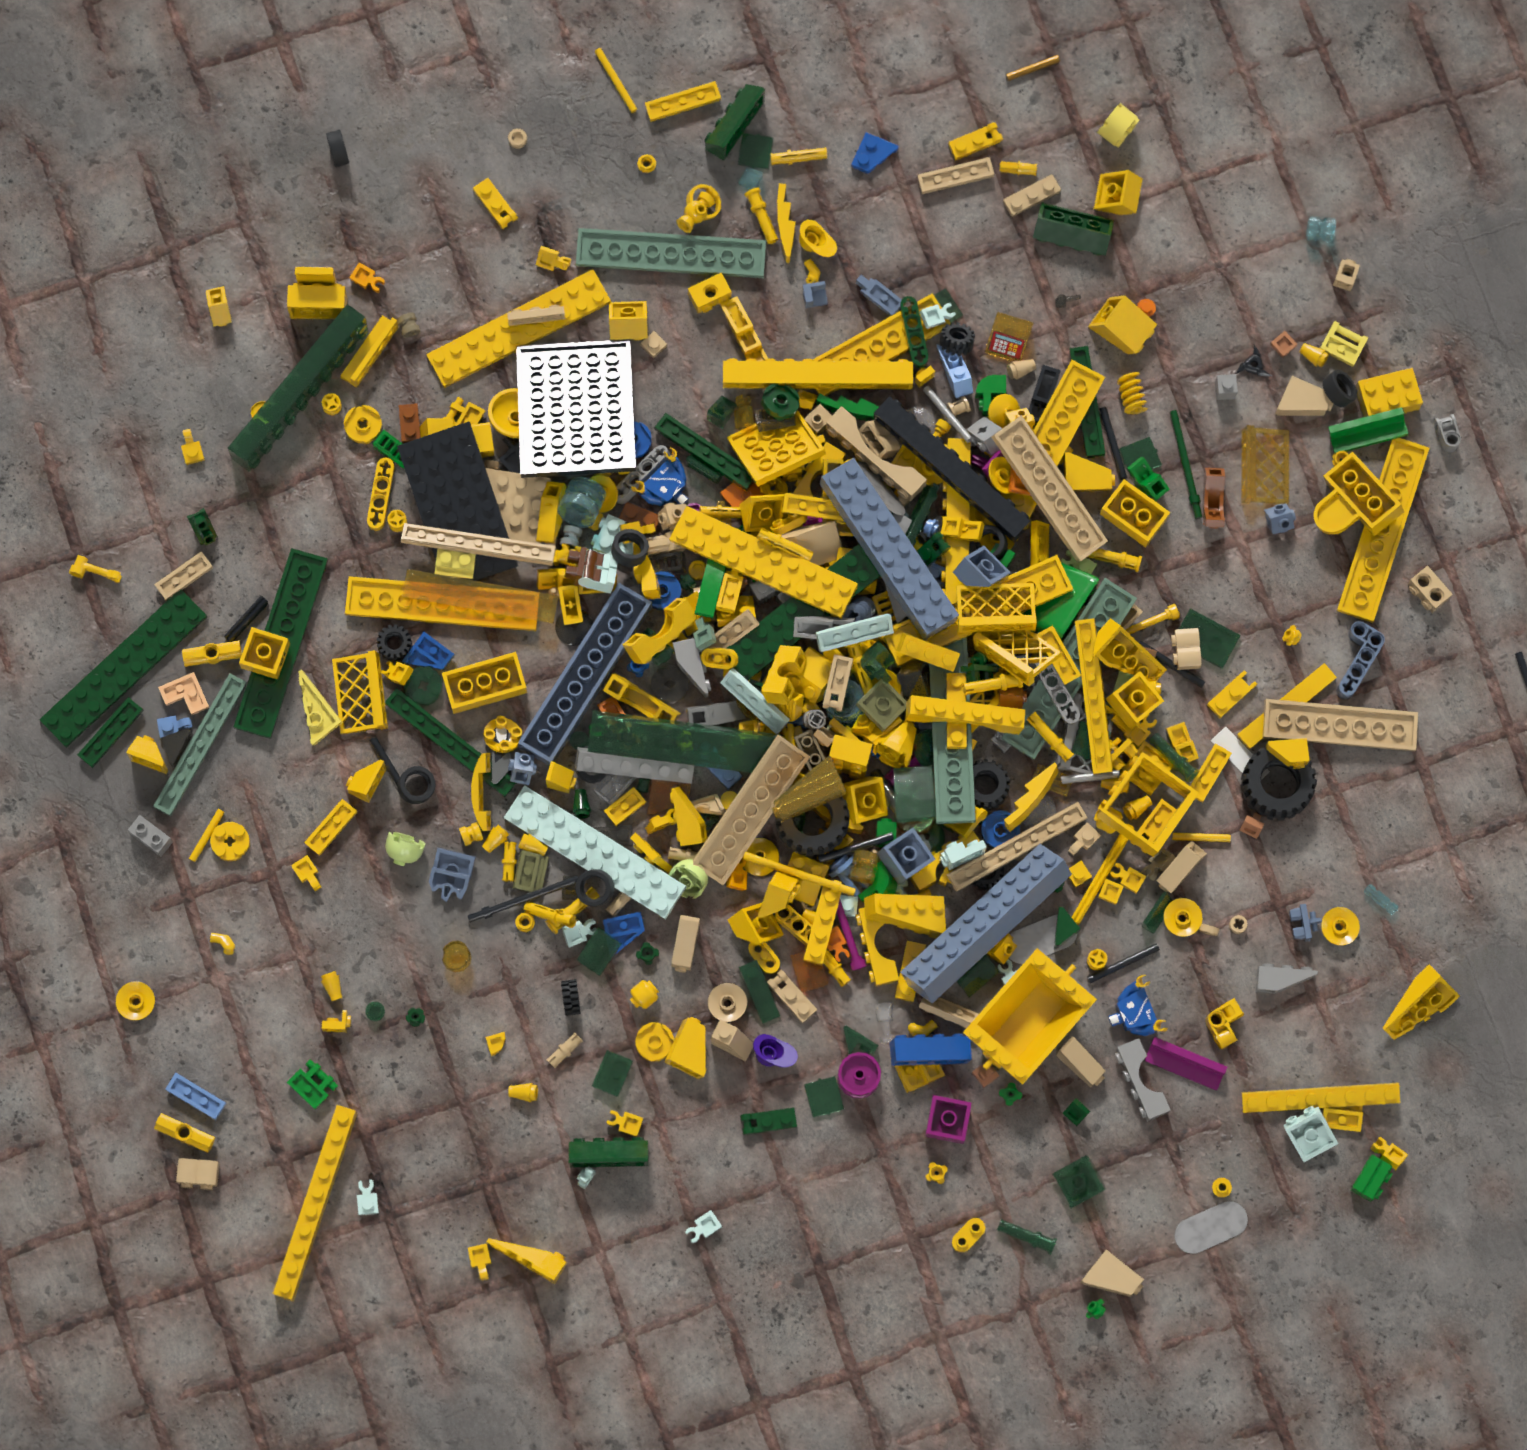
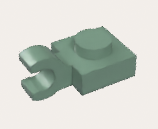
M703 617L695 620L698 631L693 634L696 648L702 651L716 643L713 627L709 622L704 623Z

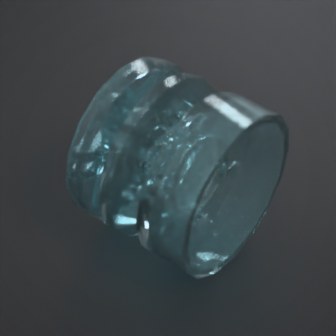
M574 477L570 480L558 505V514L566 522L576 527L586 528L592 526L605 501V490L601 485L589 478Z
M849 680L844 705L848 703L849 707L844 706L842 712L836 711V708L831 707L826 709L829 719L832 720L834 717L843 726L854 725L858 716L864 715L855 705L864 696L861 687L855 681ZM832 694L831 700L838 701L839 696Z

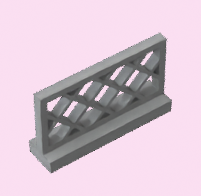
M1076 693L1073 701L1082 717L1074 724L1064 722L1061 737L1064 740L1063 743L1072 753L1074 750L1075 754L1067 762H1064L1058 755L1056 764L1060 771L1066 770L1079 774L1093 773L1087 765L1092 760L1086 763L1080 754L1087 748L1090 751V744L1084 736L1088 730L1082 733L1078 727V722L1082 719L1087 723L1086 714L1081 708L1084 696ZM1105 702V706L1108 705L1112 708L1108 702ZM1067 707L1068 714L1066 715V718H1071L1072 720H1075L1074 716L1076 715V713L1070 712L1069 708ZM1109 714L1107 717L1109 739L1113 725L1110 719L1114 716L1113 714ZM1081 737L1086 745L1080 751L1074 745L1075 740ZM1076 755L1083 764L1079 768L1070 766L1071 759Z

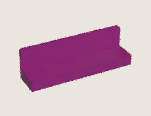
M1156 1037L1152 1040L1147 1057L1145 1058L1147 1063L1215 1091L1218 1090L1222 1077L1227 1070L1225 1065Z

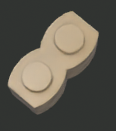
M876 420L865 422L858 430L863 441L869 445L870 450L881 459L891 458L900 450L897 439Z
M1198 628L1175 630L1174 635H1171L1172 647L1175 646L1176 654H1173V665H1177V670L1200 669L1202 664Z
M179 1158L176 1182L181 1184L182 1188H193V1185H200V1189L212 1190V1187H217L220 1163L210 1160Z

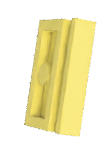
M437 549L434 574L473 579L476 554Z

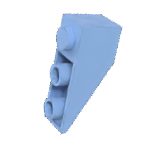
M940 344L936 345L955 398L974 393L972 377L962 356H958L957 353H955V356L951 355L952 352L948 354L946 350L941 349L942 346Z

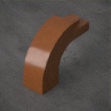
M1205 468L1202 507L1203 525L1212 529L1225 526L1223 510L1225 471L1223 468Z

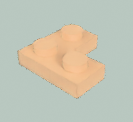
M194 672L158 687L166 706L185 699L191 715L209 708Z

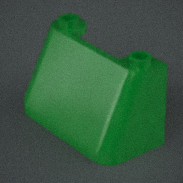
M1061 562L1073 587V591L1036 606V630L1031 632L1038 634L1053 625L1062 641L1085 603L1094 594L1100 579ZM1029 609V610H1027V611H1025V612H1023V613H1021V614H1023V615H1031V609Z

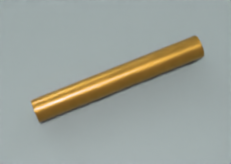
M1056 55L1006 74V79L1010 81L1060 62L1059 57Z

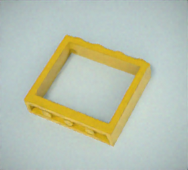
M1142 752L1138 757L1134 756L1129 762L1130 769L1128 772L1126 770L1123 771L1118 778L1121 781L1119 785L1116 786L1114 784L1108 792L1110 795L1107 801L1104 799L1097 808L1100 810L1097 817L1154 857L1199 792ZM1139 766L1184 797V800L1153 844L1108 812Z

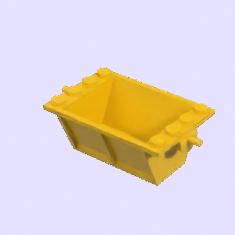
M1037 948L965 1029L963 1034L982 1049V1054L988 1059L982 1066L985 1070L992 1064L998 1068L1002 1067L1023 1085L1095 1003L1097 999L1070 976L1076 969L1073 964L1064 971Z

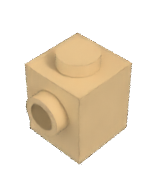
M820 404L804 420L812 432L819 436L826 429V422L832 415Z

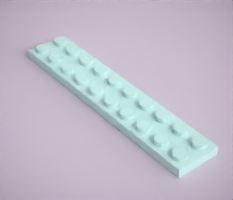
M525 785L504 816V819L526 833L531 834L587 871L598 869L607 872L613 879L614 888L664 919H667L687 887Z

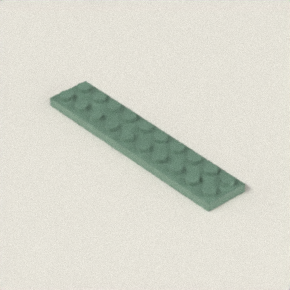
M578 228L576 266L704 275L722 273L723 276L764 278L766 240Z
M1104 578L1078 620L1094 618L1097 633L1110 618L1121 625L1137 598L1107 578ZM1074 624L1063 644L1081 674L1076 627ZM1045 670V673L1042 674V676L1045 677L1048 673H1051L1052 670ZM1050 676L1047 678L1046 683L1048 686L1054 687L1057 685V679ZM1081 676L1065 685L1072 699L1082 685ZM1040 679L1022 706V709H1025L1024 729L1019 735L1004 733L1001 738L1033 760L1046 740L1026 719L1036 712L1053 731L1061 718ZM1058 693L1056 701L1060 704L1065 703L1067 700L1066 695ZM1070 702L1065 707H1061V710L1067 709Z
M967 637L945 646V648L960 653L954 672L929 663L931 698L946 699V673H964L961 672L960 666H968ZM969 694L966 695V702H970ZM932 722L936 824L975 823L976 821L971 724L966 723L967 748L947 749V722Z

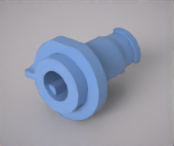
M853 854L839 857L829 866V875L831 878L838 876L846 886L855 888L854 896H857L861 892L848 878V875L851 873L863 888H867L869 883L865 882L861 873L852 864L855 860Z

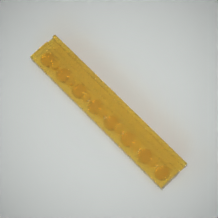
M407 569L402 597L552 624H554L559 597Z

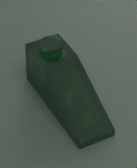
M754 960L739 967L740 976L762 1024L780 1017L758 961Z

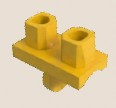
M1119 737L1114 741L1109 739L1111 751L1114 750L1111 756L1112 765L1115 770L1120 771L1126 765L1119 757L1123 752L1130 759L1139 752L1133 744L1134 740L1131 737L1120 747L1117 746L1121 742Z

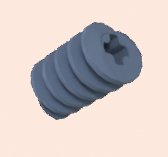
M859 597L848 605L843 617L855 618V622L872 618L876 611L875 604L868 597Z

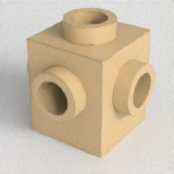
M668 503L663 506L664 508L658 512V521L663 531H674L686 504L675 505L674 503Z

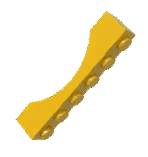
M911 695L906 704L905 720L921 723H968L984 726L1001 733L1019 735L1024 729L1025 709Z

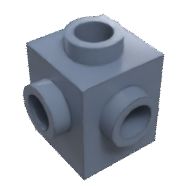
M1286 503L1264 510L1266 524L1272 534L1284 533L1294 529L1295 513L1293 509H1289Z
M515 752L514 759H510L508 770L511 771L510 782L530 784L531 776L535 775L537 764H534V755Z

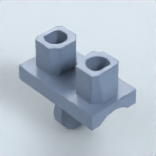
M1300 904L1299 908L1289 911L1291 922L1301 920L1302 927L1292 929L1293 938L1304 939V942L1311 941L1310 925H1312L1314 932L1318 931L1317 924L1322 922V918H1316L1315 911L1309 912L1310 919L1308 918L1306 904Z

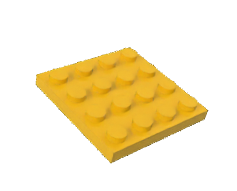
M799 411L794 416L782 421H778L770 416L727 437L729 445L757 487L826 455L825 449Z

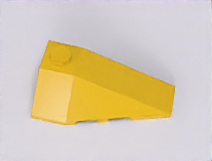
M1429 964L1415 977L1383 1026V1030L1395 1040L1414 1029L1415 1024L1422 1020L1428 1021L1430 1016L1438 1011L1440 1013L1445 1011L1460 995Z

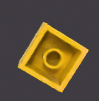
M251 627L239 661L240 667L278 680L290 647L289 639Z

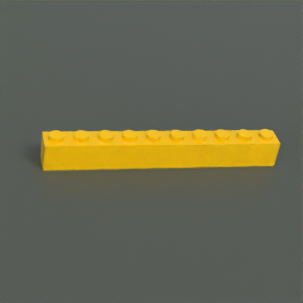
M730 358L727 361H723V388H767L777 383L782 386L785 384L789 385L794 389H912L913 362H909L906 359H900L897 362H890L888 359L871 362L869 359H861L859 361H852L850 359H842L840 361H833L832 359H823L821 361H814L813 359H803V361H795L794 359H784V361L765 359V361H757V359L750 358L746 359V361H738V359Z
M948 438L945 446L949 450H955L959 455L958 458L970 464L971 442L967 443L963 438ZM943 480L942 491L946 492V498L942 499V510H946V516H942V525L944 517H960L964 521H969L970 503ZM943 536V540L948 542L951 548L941 556V564H945V571H941V582H945V589L942 590L949 601L957 598L956 586L965 585L959 581L953 571L963 558L969 555V541ZM961 591V596L968 594L969 591Z
M339 1105L336 1106L273 1291L274 1296L292 1302L295 1300L357 1116L355 1110Z

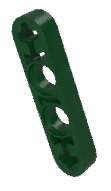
M906 296L900 302V311L910 358L914 367L923 368L928 363V352L918 304L914 297ZM906 302H909L912 305V314L908 315V308L904 307L906 305ZM915 319L918 325L911 328L907 325V321ZM919 337L921 344L913 345L911 339ZM917 350H920V356L924 358L922 363L915 360L917 359Z

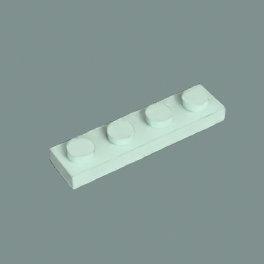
M887 613L816 632L819 651L824 652L893 634L894 631L891 615Z
M734 668L720 682L776 735L789 722L790 719L774 704L767 703L763 694Z

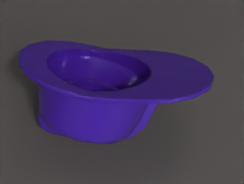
M762 1034L754 1039L753 1048L756 1058L762 1065L769 1067L775 1065L784 1068L793 1066L797 1062V1051L790 1044L769 1034Z

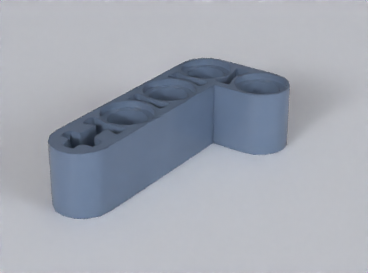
M1361 621L1355 622L1348 632L1350 640L1360 645L1361 649L1337 687V695L1343 700H1348L1353 696L1385 642V637L1381 632ZM1358 628L1362 630L1363 635H1356L1354 633V629ZM1376 638L1379 641V645H1373L1370 639ZM1361 654H1367L1370 660L1364 661L1361 658ZM1358 670L1360 677H1354L1351 671ZM1348 682L1352 683L1348 691L1344 692L1343 690Z

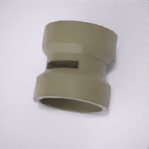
M406 313L397 318L399 325L402 326L401 332L404 338L415 336L421 332L419 325L416 324L417 318L415 313Z

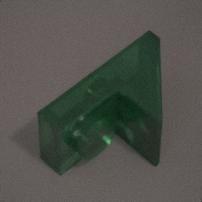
M847 1025L844 1026L843 1035L848 1055L852 1054L857 1045L860 1046L859 1049L862 1052L875 1054L879 1047L878 1044Z

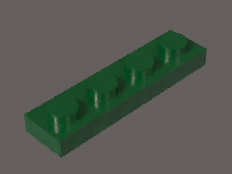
M128 697L77 756L93 768L144 710Z

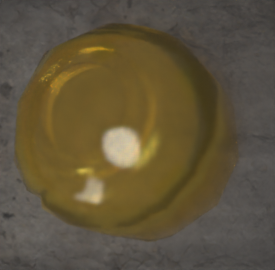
M456 940L444 946L442 961L449 971L455 973L465 971L471 964L472 954L464 942Z

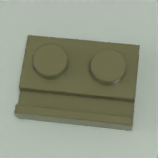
M521 850L513 889L530 893L543 888L549 857Z

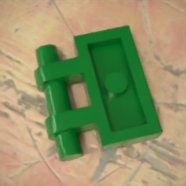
M310 1059L305 1064L310 1070L305 1073L300 1068L287 1081V1084L316 1110L329 1097L324 1090L329 1087L334 1092L338 1085L334 1082V1078L331 1075L328 1076L321 1070L322 1067L318 1063L315 1064ZM314 1075L323 1081L320 1085L311 1079Z

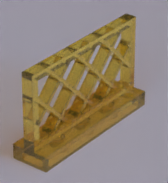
M1247 425L1242 429L1241 503L1289 504V430L1255 428V425ZM1256 433H1262L1268 440L1261 445L1256 439ZM1275 435H1284V443L1281 446L1273 440ZM1268 441L1277 449L1271 455L1263 447ZM1259 450L1268 457L1262 463L1256 458V452ZM1277 451L1284 457V461L1281 464L1272 457ZM1267 460H1270L1277 467L1271 473L1263 465ZM1259 468L1267 475L1262 481L1256 476V470ZM1277 469L1283 474V480L1280 483L1272 475ZM1268 478L1276 485L1271 491L1263 484ZM1259 486L1267 493L1264 498L1256 497V489ZM1279 488L1283 492V499H1277L1272 492Z

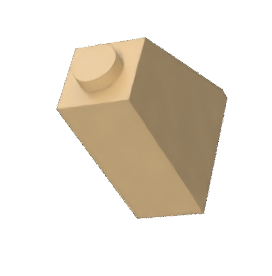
M1292 376L1275 414L1278 416H1324L1326 410L1331 411L1334 403L1327 397L1324 389Z
M1193 841L1187 844L1156 880L1159 882V887L1165 892L1169 891L1172 893L1207 853Z
M680 915L671 967H674L675 971L684 973L686 970L691 971L700 927L699 918Z
M720 1019L711 1036V1044L746 1062L753 1049V1042L738 1028Z
M1073 1036L1058 1051L1056 1056L1090 1088L1094 1084L1098 1086L1105 1079L1103 1067Z
M1105 1250L1082 1279L1081 1283L1086 1286L1130 1297L1133 1293L1137 1295L1143 1288L1141 1282L1144 1279L1108 1250Z

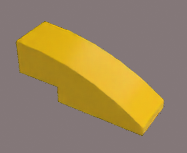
M633 542V555H637L641 552V549ZM646 555L645 560L640 565L634 567V577L638 584H642V592L646 599L661 598L658 578Z

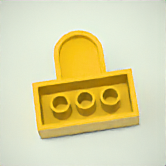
M1352 452L1323 475L1326 484L1332 492L1316 505L1314 521L1318 529L1323 533L1336 535L1344 532L1357 520H1360L1376 536L1403 514L1404 511L1401 503Z

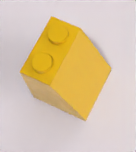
M1118 296L1108 298L1088 327L1129 355L1137 354L1143 349V343L1154 334V328L1157 324L1129 298Z

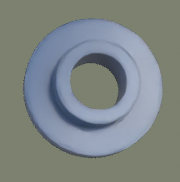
M929 519L926 522L923 532L927 534V537L931 538L939 532L940 525H938V520Z

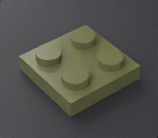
M882 677L855 705L883 732L906 709L907 701Z

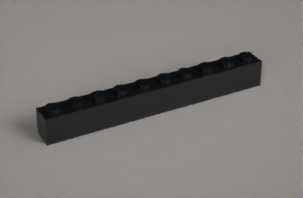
M889 396L874 412V419L994 526L999 528L1012 542H1015L1030 527L1029 516L1023 511L1019 512L1015 508V504L1010 499H1005L1001 496V492L994 486L991 487L982 474L975 473L973 467L967 461L963 462L958 458L959 455L955 450H949L940 437H935L930 433L931 430L925 424L921 425L912 412L905 411L902 408L903 405L897 399L893 400Z

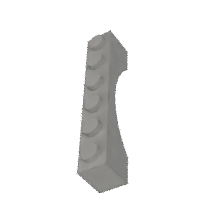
M577 747L575 768L578 771L692 784L694 763L690 760L635 757Z

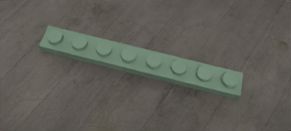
M232 674L228 675L153 806L155 809L172 816L245 689L246 681Z

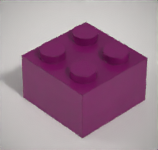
M933 1095L925 1137L964 1144L972 1103Z

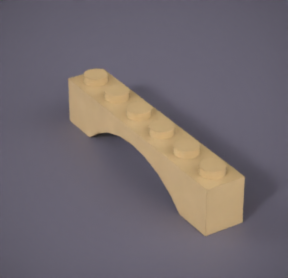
M842 406L826 422L827 433L833 438L837 437L845 449H851L859 461H865L874 474H880L888 486H894L902 498L912 501L926 486L927 479L913 467L894 465L875 455L861 438L856 418Z

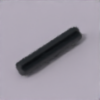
M260 596L224 635L228 642L235 641L268 605L267 599Z

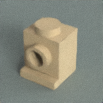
M1342 259L1333 286L1351 291L1360 265L1356 264L1353 260Z

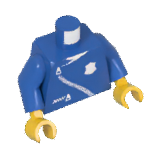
M671 447V456H668L665 451L663 453L666 458L670 459V462L666 460L645 483L635 481L639 485L638 489L631 486V490L639 492V495L648 504L662 506L673 501L677 504H686L689 500L682 493L686 489L687 481L684 467L678 457H676L677 451Z
M1146 975L1139 976L1136 981L1128 985L1119 995L1118 1003L1115 1005L1117 1013L1108 1016L1112 1027L1122 1023L1125 1031H1130L1132 1034L1148 1036L1158 1031H1167L1168 1028L1161 1029L1160 1027L1161 1023L1166 1021L1157 1020L1145 989H1141V987L1150 984V981L1145 984L1142 982V978Z

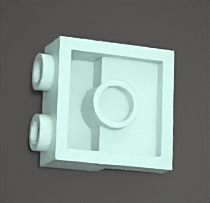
M610 514L606 518L603 517L599 524V528H601L599 535L595 534L591 541L593 550L611 555L614 537L620 532L619 526L626 524V521ZM619 543V547L624 553L633 555V543Z
M974 840L968 843L967 848H965L963 842L957 844L955 841L946 846L947 849L941 853L939 858L944 868L948 867L950 871L983 855L987 846L983 840L980 842Z
M1308 1107L1303 1111V1115L1299 1117L1291 1116L1286 1120V1124H1284V1128L1303 1162L1338 1144L1319 1107Z

